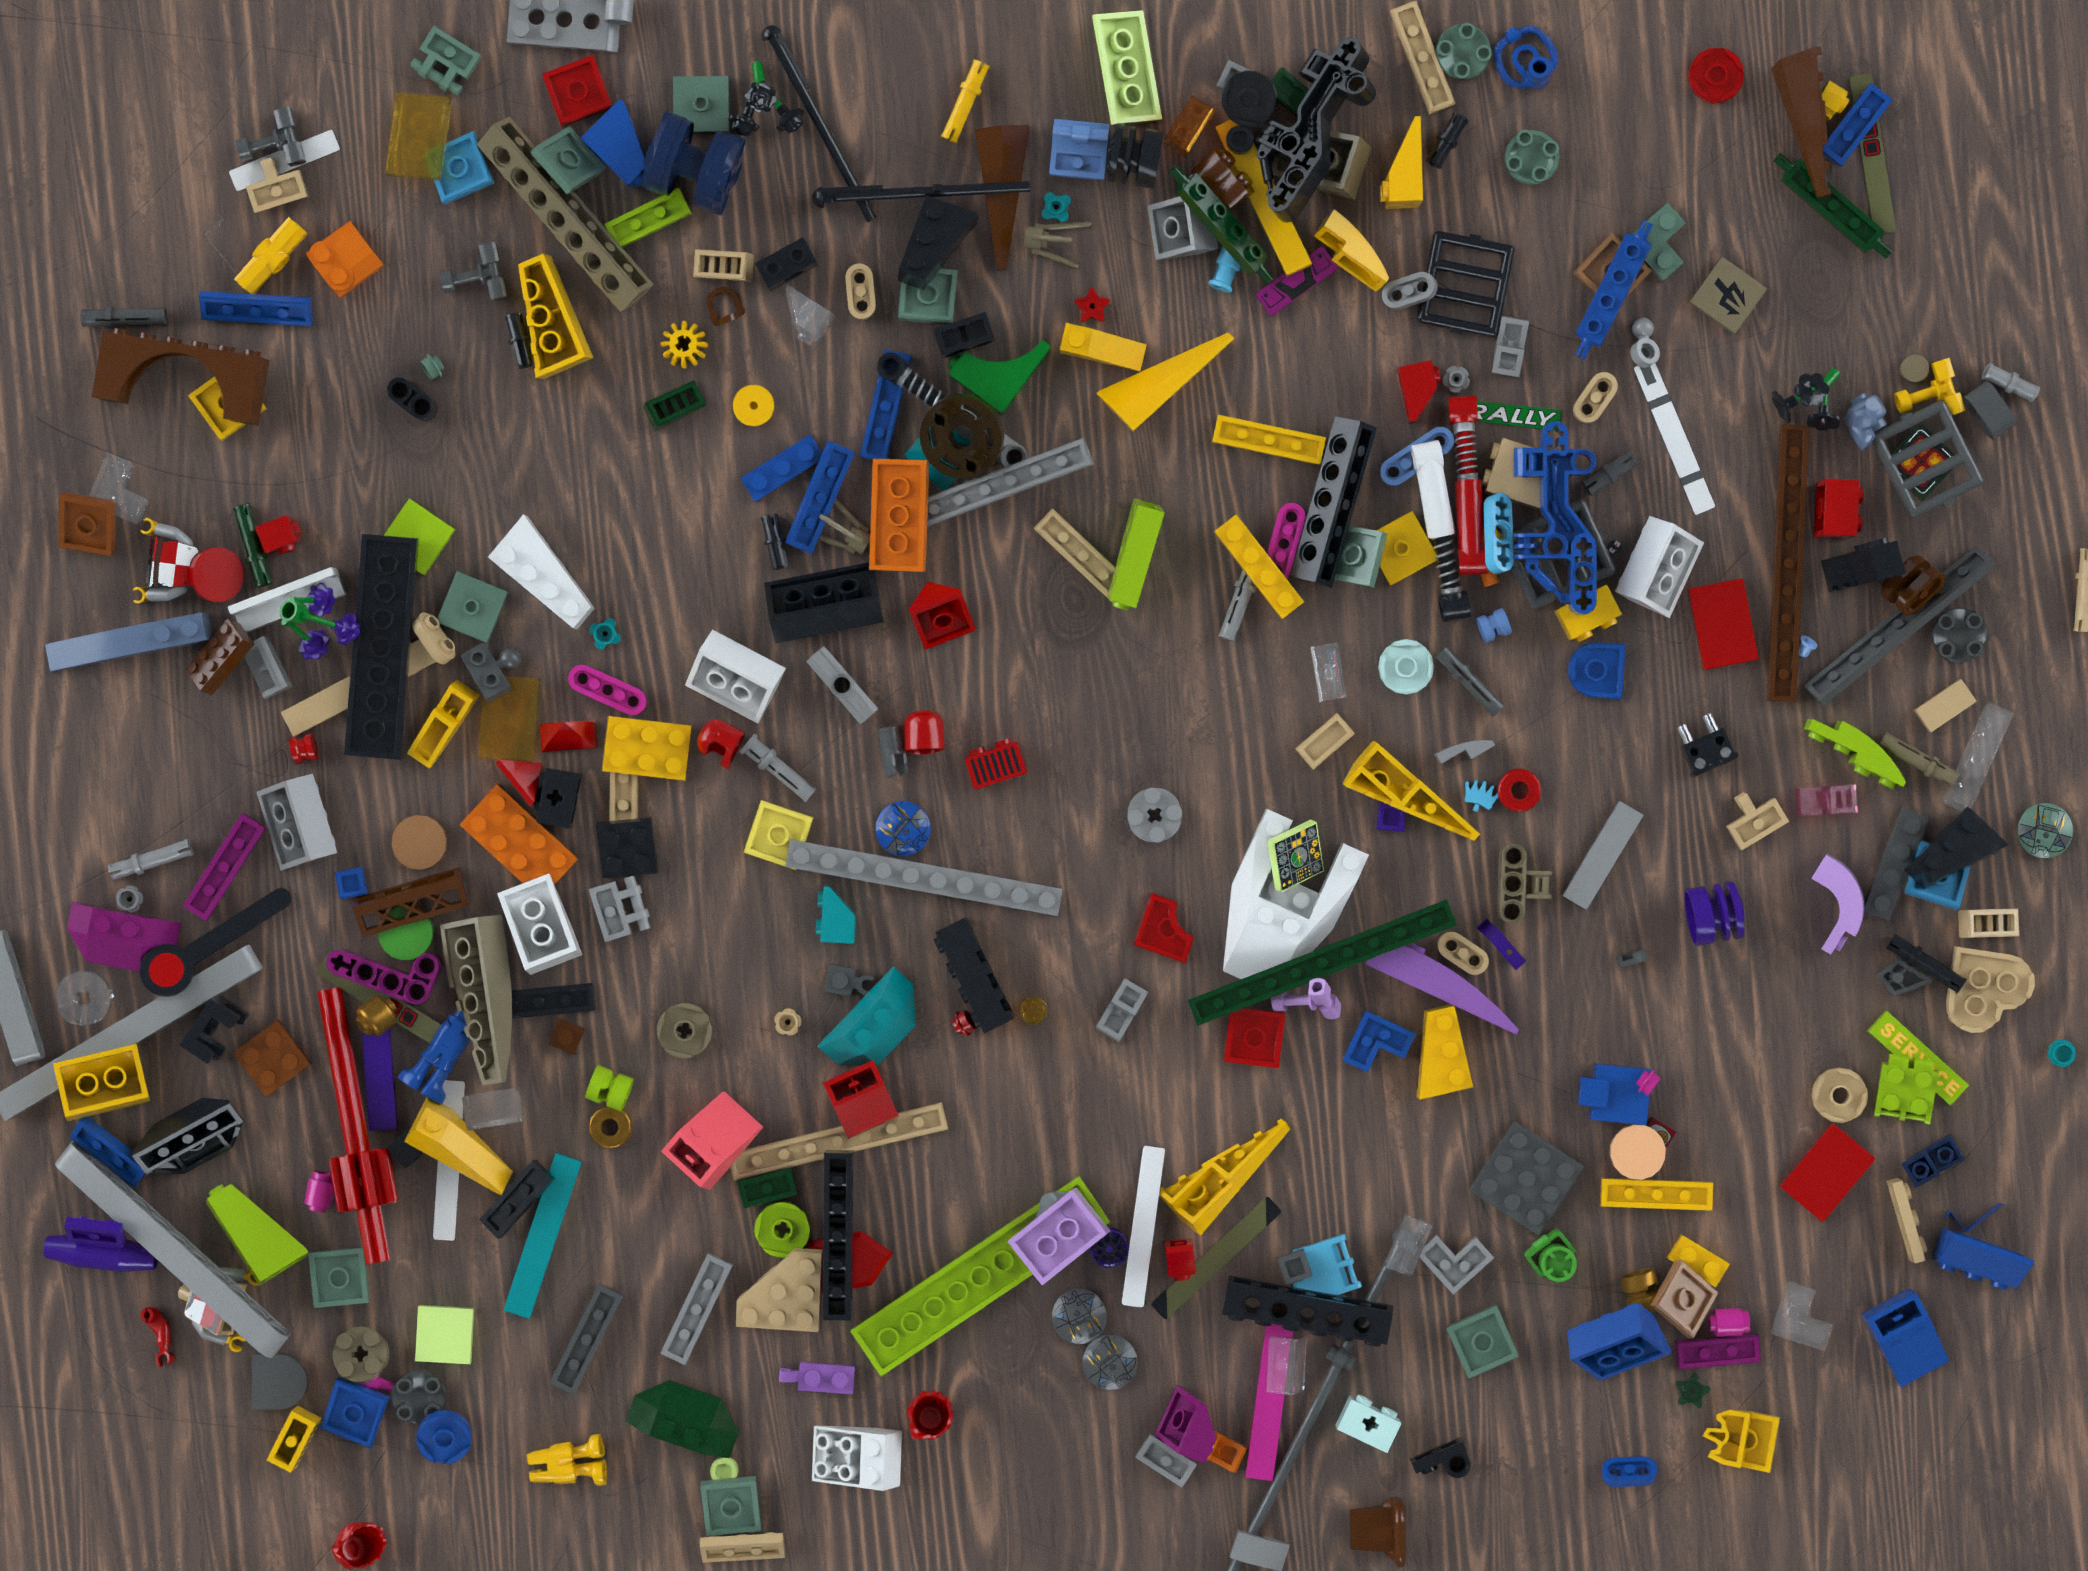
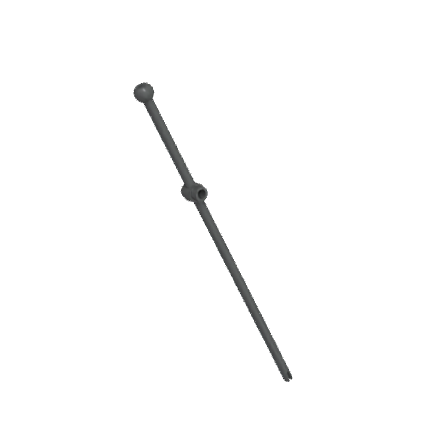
M1398 1227L1393 1231L1392 1241L1394 1243L1365 1300L1377 1301L1403 1248H1407L1413 1243L1414 1235L1411 1231L1403 1227ZM1358 1318L1355 1324L1363 1328L1367 1319ZM1357 1339L1343 1341L1341 1347L1332 1344L1325 1359L1333 1363L1246 1532L1254 1535L1258 1534L1342 1368L1351 1371L1357 1356L1350 1352ZM1232 1559L1226 1571H1239L1243 1562Z

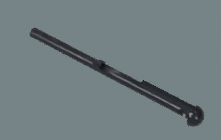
M775 25L765 27L762 31V40H769L847 186H859L836 143L833 132L831 133L807 90L810 86L781 35V29ZM856 201L867 223L877 218L868 201Z
M1030 181L962 185L933 184L932 187L883 189V185L819 187L813 192L812 201L818 208H824V203L1030 192L1031 186Z

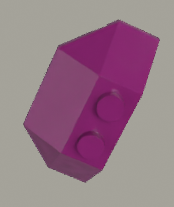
M73 901L67 930L86 962L140 972L142 959L152 948L163 944L177 946L181 922Z

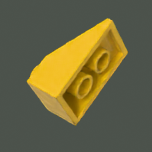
M1421 116L1414 117L1386 179L1380 185V202H1385V209L1418 208L1423 201Z

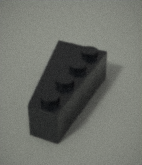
M1888 537L1854 546L1855 552L1821 560L1829 592L1906 574L1898 541L1889 542Z
M964 917L936 931L937 938L933 939L940 954L945 952L949 960L946 967L953 979L957 977L961 985L958 991L964 1003L969 1002L973 1010L970 1015L976 1027H981L985 1034L1013 1020L1015 1015L967 918Z

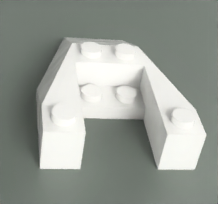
M1266 809L1232 882L1223 971L1243 979L1312 952L1333 930L1369 855L1341 843L1319 893L1300 884L1279 892L1275 890L1273 873L1270 871L1272 867L1267 840L1288 831L1293 820Z

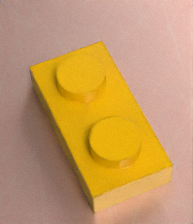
M1682 1234L1667 1256L1673 1262L1675 1260H1682L1702 1279L1715 1288L1730 1265Z

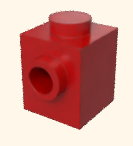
M285 515L255 527L263 549L267 554L279 551L280 555L294 551L296 549L295 545L301 543L299 537L302 535L301 527L297 519L293 520L291 516Z

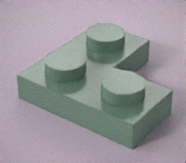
M1669 203L1665 204L1647 221L1653 224L1646 238L1652 245V248L1644 263L1661 282L1684 263L1666 243L1673 234L1686 224Z

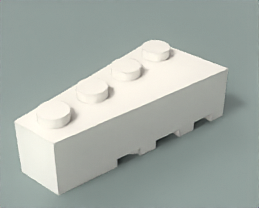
M524 514L488 556L489 559L574 629H578L595 609L543 536L535 528L532 521Z

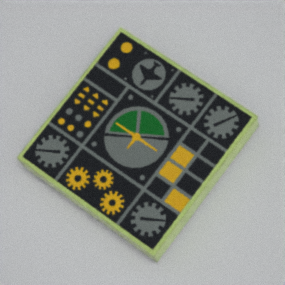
M1308 820L1267 840L1275 890L1283 892L1324 871L1317 822Z

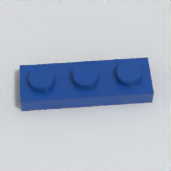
M1870 83L1828 137V144L1822 145L1823 155L1839 167L1843 166L1893 99Z
M810 434L740 479L754 501L757 502L818 464L822 452Z
M84 1117L78 1122L69 1138L135 1188L146 1174L132 1157V1150L89 1117Z

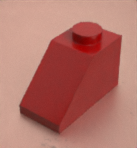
M1432 360L1401 366L1397 369L1408 424L1414 423L1437 389V382H1441L1438 366H1433Z
M1192 1238L1164 1241L1168 1277H1174V1281H1184L1191 1279L1190 1275H1196Z

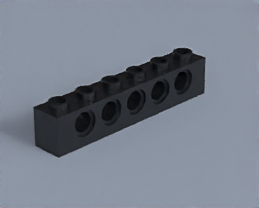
M1335 416L1290 577L1332 588L1376 433V427L1362 421Z
M826 1150L824 1152L823 1320L851 1321L854 1150Z
M1229 1275L1222 1315H1228V1318L1234 1321H1244V1319L1255 1320V1323L1261 1326H1271V1324L1282 1325V1328L1288 1331L1309 1330L1315 1336L1336 1335L1338 1339L1343 1341L1363 1340L1367 1345L1378 1347L1381 1344L1387 1345L1393 1305ZM1253 1297L1259 1300L1260 1305L1254 1308L1249 1307L1245 1301ZM1280 1302L1284 1303L1288 1309L1280 1313L1276 1312L1272 1306ZM1303 1308H1311L1315 1314L1307 1318L1302 1316L1300 1311ZM1331 1313H1338L1342 1316V1320L1334 1323L1329 1321L1327 1316ZM1358 1318H1366L1370 1324L1367 1327L1361 1328L1355 1324V1321Z

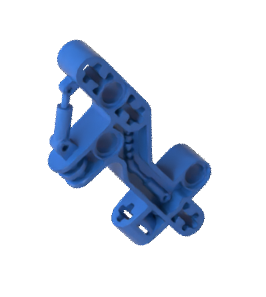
M1553 421L1541 430L1540 448L1514 449V477L1540 478V513L1548 523V530L1545 533L1514 534V538L1518 539V544H1514V549H1518V555H1514V559L1524 560L1526 572L1531 574L1548 592L1552 591L1556 594L1559 602H1568L1571 612L1576 615H1584L1593 611L1597 602L1596 541L1568 503V476H1584L1593 471L1596 466V457L1590 450L1568 449L1567 427L1561 422ZM1555 428L1556 433L1561 435V437L1555 440V448L1561 447V450L1553 449L1547 451V447L1553 446V438L1548 436L1547 433ZM1582 455L1588 459L1589 466L1586 470L1577 468L1575 464L1577 456ZM1535 538L1542 539L1540 544L1542 555L1535 554V549H1538V544H1535ZM1550 539H1556L1560 542L1561 550L1558 554L1549 552L1547 544ZM1581 539H1583V543L1588 544L1589 547L1583 551V559L1589 558V562L1575 563V559L1581 558V549L1576 548V544L1580 543ZM1539 560H1565L1567 562L1568 594L1560 592L1555 587L1556 583L1538 566ZM1580 566L1586 568L1589 572V577L1585 582H1580L1575 576L1576 569ZM1589 586V590L1583 591V599L1588 600L1589 603L1581 610V605L1576 604V599L1581 598V590L1575 591V587Z

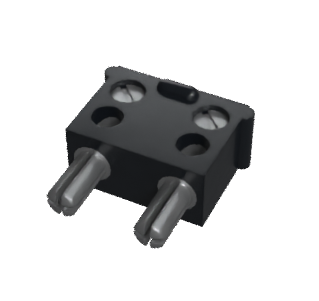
M1712 713L1703 716L1710 733L1693 741L1686 724L1677 728L1685 744L1680 748L1690 767L1691 777L1708 772L1735 760L1739 756L1737 752H1734L1724 728L1718 729ZM1717 737L1721 738L1722 745L1716 743L1715 739ZM1690 749H1695L1697 751V755L1692 756L1690 754Z

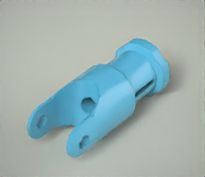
M1222 246L1216 261L1218 264L1213 280H1209L1208 285L1219 291L1231 293L1232 281L1236 271H1240L1241 266Z

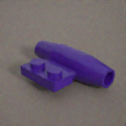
M83 1216L77 1218L67 1217L64 1226L67 1235L47 1236L44 1244L45 1258L75 1267L130 1272L155 1270L158 1265V1260L140 1243L126 1239L123 1224L114 1220H91Z

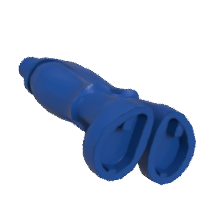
M457 1009L454 1015L450 1014L448 1019L438 1028L428 1048L421 1053L422 1057L412 1069H403L397 1077L411 1088L419 1090L432 1065L435 1066L434 1073L425 1083L420 1093L439 1104H443L446 1098L443 1090L445 1079L449 1073H452L455 1062L470 1041V1038L466 1037L464 1027L467 1024L463 1012H458Z

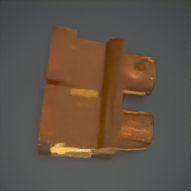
M1191 95L1167 132L1163 143L1187 158L1200 138L1199 134L1202 135L1215 115V109Z

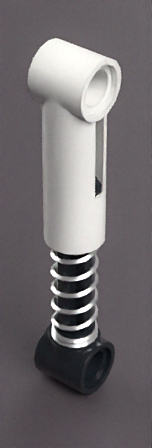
M1436 440L1411 445L1412 461L1417 473L1427 535L1435 543L1433 549L1436 550L1437 554L1435 559H1438V566L1436 568L1440 570L1438 577L1442 581L1440 585L1442 593L1438 595L1442 621L1448 622L1471 617L1467 591L1463 590L1458 582L1460 580V577L1457 576L1459 568L1455 565L1457 558L1454 557L1453 552L1455 548L1452 547L1454 539L1450 537V535L1455 534V528L1443 469L1444 459L1440 442Z

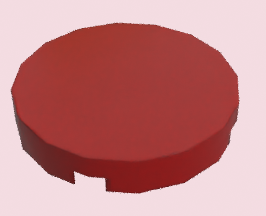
M1708 48L1699 53L1691 63L1688 72L1689 86L1693 93L1702 101L1712 104L1724 103L1733 98L1741 89L1744 81V67L1739 57L1732 51L1724 48Z
M209 547L193 558L189 568V581L200 598L209 602H225L233 598L240 591L244 581V568L241 560L234 552L223 547Z

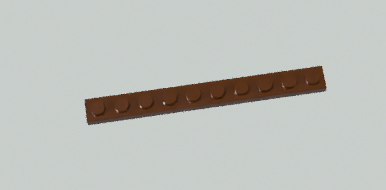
M1780 424L1767 701L1796 702L1810 429L1807 425Z

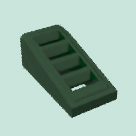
M695 380L645 402L643 409L653 429L657 431L705 407L707 404ZM689 390L695 404L690 405L684 392ZM679 396L684 406V409L682 410L680 409L678 403L675 400V397ZM667 401H669L674 411L671 415L665 405ZM657 406L664 417L662 419H659L654 409Z

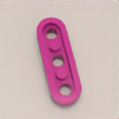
M1287 503L1280 508L1267 550L1268 556L1275 565L1281 568V572L1286 579L1290 576L1306 518L1304 509L1296 503ZM1293 512L1296 515L1295 522H1288L1286 514ZM1280 539H1286L1289 542L1287 549L1279 547Z
M577 665L571 669L568 675V682L572 689L628 715H638L647 706V697L642 690L590 666ZM583 673L588 676V681L585 684H581L578 679ZM606 685H611L613 687V693L611 695H606L604 693V687ZM632 696H636L639 701L635 707L629 704V699Z

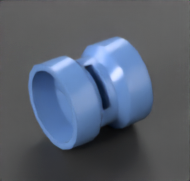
M1503 608L1495 610L1490 616L1482 615L1476 618L1480 634L1485 643L1493 641L1498 635L1506 636L1512 633L1510 623Z

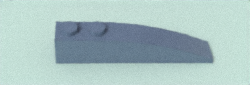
M201 612L45 644L50 672L205 643L213 637L209 614Z

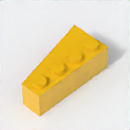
M543 253L518 264L523 299L527 310V326H529L531 336V351L535 362V377L537 379H546L592 359L593 355L552 256Z

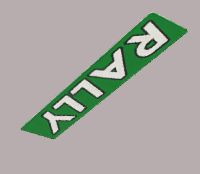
M1477 401L1478 422L1543 429L1550 422H1560L1561 410Z

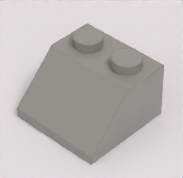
M1180 196L1147 206L1156 260L1198 255L1218 249L1215 236Z

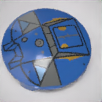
M899 801L888 805L881 811L876 821L875 830L880 845L887 852L896 856H910L919 852L926 845L930 837L931 825L927 814L921 807L912 802Z

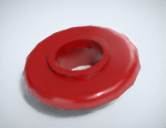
M1522 768L1512 769L1505 773L1499 781L1497 788L1498 798L1503 806L1511 811H1528L1540 799V782L1536 775L1529 770ZM1520 781L1526 785L1527 793L1524 797L1518 799L1513 796L1511 788L1514 783Z

